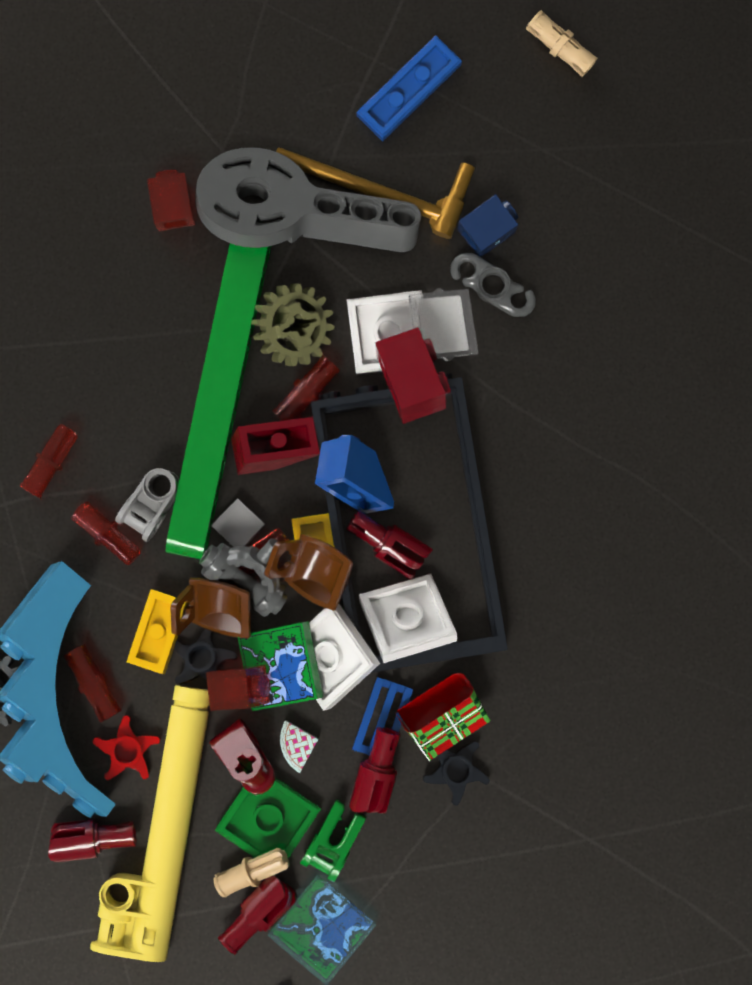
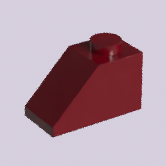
M313 417L238 426L231 438L238 475L276 470L320 454Z

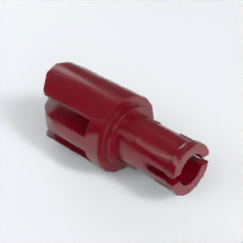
M360 509L354 514L355 518L352 517L346 527V531L353 533L374 547V557L410 580L416 574L415 569H420L425 562L424 558H427L433 551L431 547L397 525L384 527L362 513Z
M377 727L369 759L360 762L349 805L352 811L387 813L397 776V771L392 764L401 736L399 732L389 728Z
M95 819L54 823L51 828L48 857L54 862L98 858L102 850L135 847L137 842L135 823L131 821L113 825H100Z
M275 876L266 878L240 904L242 914L229 928L218 936V940L230 953L236 955L258 930L260 932L263 930L268 932L294 905L297 900L295 889Z

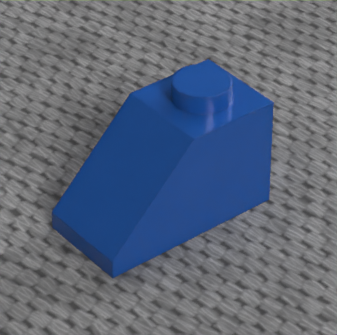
M341 435L338 439L322 442L315 480L317 486L356 510L360 509L364 514L393 508L394 499L376 451L353 435Z

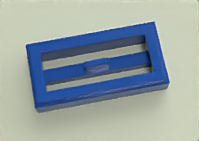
M380 677L376 678L352 750L370 756L377 727L383 728L385 726L396 691L403 693L398 708L400 709L409 703L413 692L412 688ZM382 687H385L389 690L370 746L362 743ZM398 712L391 728L399 732L401 727L398 717L403 721Z

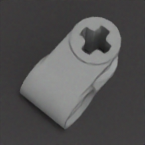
M163 468L150 470L134 493L124 503L116 516L115 522L127 524L142 534V540L148 542L155 535L163 523L167 512L175 502L179 477L174 472ZM165 475L170 480L171 488L165 496L159 497L154 493L153 483L157 477ZM135 513L144 518L147 522L137 517Z

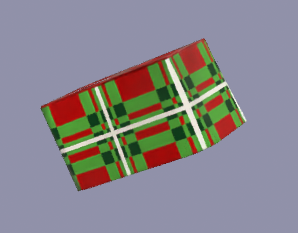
M463 673L452 674L397 710L405 722L404 724L398 717L404 729L429 761L491 721L473 686Z

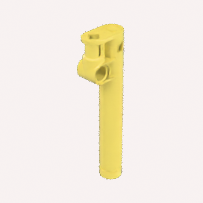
M175 685L174 704L171 705L142 876L117 873L102 885L99 892L100 905L98 917L101 918L98 939L92 941L90 945L92 951L149 962H165L167 960L209 716L208 706L211 704L213 693L211 690ZM119 883L127 888L129 892L127 901L118 902L112 898L110 894L112 884Z

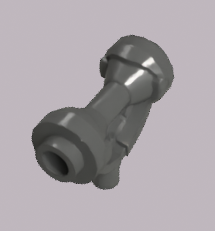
M270 539L262 549L254 546L230 548L224 543L219 544L217 547L211 545L200 559L199 564L203 566L201 571L203 576L209 580H231L250 592L253 608L264 617L270 613L277 614L287 600V595L284 594L286 586L280 582V578L269 579L264 575L272 549L277 542L275 539ZM239 566L254 569L259 577H261V580L255 579L240 569Z

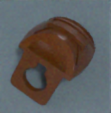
M301 534L299 540L277 541L275 543L264 575L269 579L285 578L284 580L295 591L309 601L335 611L348 584L353 569V561L332 545L312 536ZM289 550V554L292 555L291 560L277 568L279 558L285 551Z
M190 578L189 585L171 604V633L174 635H180L192 622L200 627L223 635L248 639L251 637V595L247 590L238 588L234 584L203 578ZM185 602H189V606L185 609V613L180 620L181 608Z

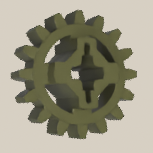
M298 283L290 284L289 289L286 285L276 286V294L266 292L263 295L267 302L266 305L255 306V309L261 313V318L252 320L251 324L260 326V332L256 333L253 338L254 340H264L265 344L260 351L263 354L273 352V362L282 363L285 359L286 366H296L298 361L300 364L308 365L311 363L310 355L313 357H321L323 355L319 348L320 344H331V340L325 336V333L335 328L334 325L326 323V318L330 317L333 311L322 309L321 306L325 303L326 298L324 296L313 298L315 293L313 287H305L302 290L301 284ZM300 302L305 304L310 311L303 310ZM295 319L303 320L301 322H298L297 325L293 326L292 331L284 330L285 328L290 327V325L295 322ZM281 338L284 340L286 346L291 347V350L284 348L276 339Z

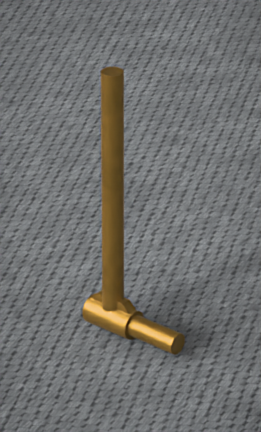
M278 147L276 152L294 161L304 173L364 195L406 201L416 205L421 212V216L430 219L429 224L432 232L446 239L452 238L464 206L463 198L475 169L470 164L461 163L449 196L438 200L435 205Z

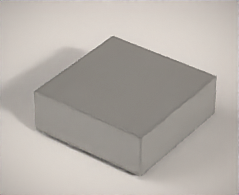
M237 498L211 526L233 547L246 546L265 524Z

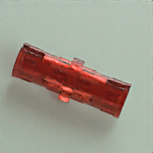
M322 355L301 380L297 378L294 381V388L272 412L283 421L297 419L312 401H318V394L340 370L331 361L329 362L328 358Z
M85 644L63 656L80 685L77 687L80 694H85L100 723L122 711L105 682L108 678L105 673H100Z

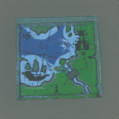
M317 874L297 898L294 905L280 918L267 936L322 983L328 985L376 927V923Z

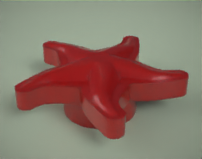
M129 715L123 717L117 737L109 740L95 737L93 744L111 756L110 770L105 773V779H112L126 767L137 770L143 779H147L149 771L143 753L150 745L158 744L160 737L152 735L136 736L130 727L131 718Z

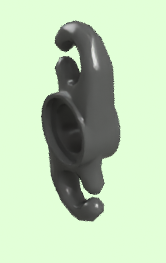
M461 253L453 259L450 273L455 280L461 278V264L470 262L474 265V274L463 278L462 283L466 287L473 288L483 301L492 304L513 317H525L535 308L536 297L531 290L525 292L527 299L525 306L522 308L513 306L512 296L523 292L524 287L522 284L512 281L507 272L502 268L496 267L474 253ZM489 275L500 277L504 283L503 291L497 295L486 293L482 287L484 278Z

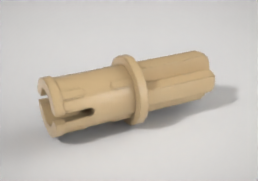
M276 848L253 859L250 857L243 858L241 864L215 874L214 885L220 896L227 897L250 885L252 887L259 886L261 880L284 871L289 867L287 853L285 850Z

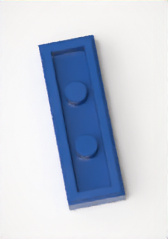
M435 35L356 112V116L383 142L462 65V60Z

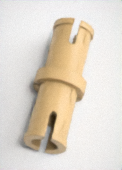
M542 10L534 16L526 27L528 32L537 37L551 50L549 53L554 58L560 57L581 77L591 69L598 59L573 38L574 33L569 29L565 31Z

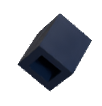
M495 194L459 220L457 229L475 254L483 257L516 232L518 215L507 200L501 202Z

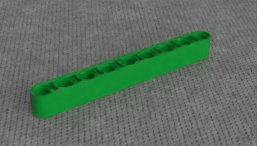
M231 243L229 245L167 535L166 553L201 559L208 548L212 529L211 525L214 520L255 326L251 323L257 317L258 311L255 309V306L260 303L271 246L250 248Z

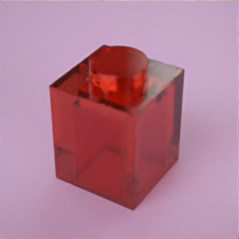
M164 170L156 173L155 178L147 179L154 224L158 231L195 225L189 183L185 173L178 174L177 170Z
M266 665L230 667L206 672L210 711L245 709L270 703V681L266 673Z

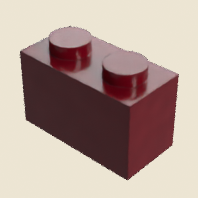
M419 327L375 342L377 360L403 424L446 409V394L450 393L449 383L443 371L437 373L433 361L437 360L434 346L430 338L423 339Z

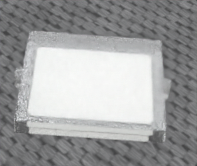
M437 288L434 292L410 294L408 296L413 329L419 327L423 339L430 338L437 359L444 358L445 361H450L453 357L478 354L469 289L443 291L441 288Z

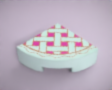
M285 720L280 735L281 750L288 764L300 773L319 738Z

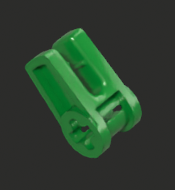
M336 800L321 829L315 834L300 862L306 868L308 865H311L327 874V879L333 883L342 870L350 854L349 850L367 818L366 815L360 812L354 814L348 827H345L346 831L340 842L336 845L331 844L329 841L330 836L338 821L342 820L341 815L345 810L344 803ZM317 853L326 856L327 858L333 860V862H329L326 859L318 856Z

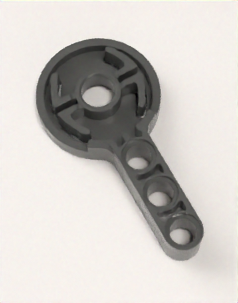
M239 148L222 153L203 168L196 185V207L202 223L218 238L237 246L261 248L273 246L286 240L292 244L302 235L308 238L396 252L409 251L417 243L421 212L416 205L406 201L318 188L308 181L305 173L294 161L272 150ZM249 195H255L263 198L265 201L259 204H250L241 199ZM218 207H219V208H220L221 210H223L225 213H227L228 215H230V216H232V217H235V218H237V219H233V218L227 216L226 214H224V213H223L222 211H220L219 209L215 210V208H218ZM280 217L283 218V220L278 219V220H276V221H272V222H268V223H263V222H265V221L275 220V219L280 218Z

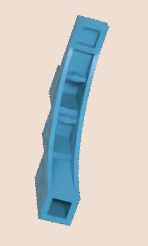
M61 561L49 566L0 628V641L3 642L0 646L1 649L15 660L24 659L0 690V701L4 703L1 708L16 721L25 720L0 753V761L6 765L3 771L20 784L24 780L27 782H38L44 775L43 783L58 794H62L65 791L75 800L72 805L79 812L89 818L93 814L107 817L115 803L86 781L75 764L65 742L56 706L55 680L60 645L75 608L91 587L88 582Z

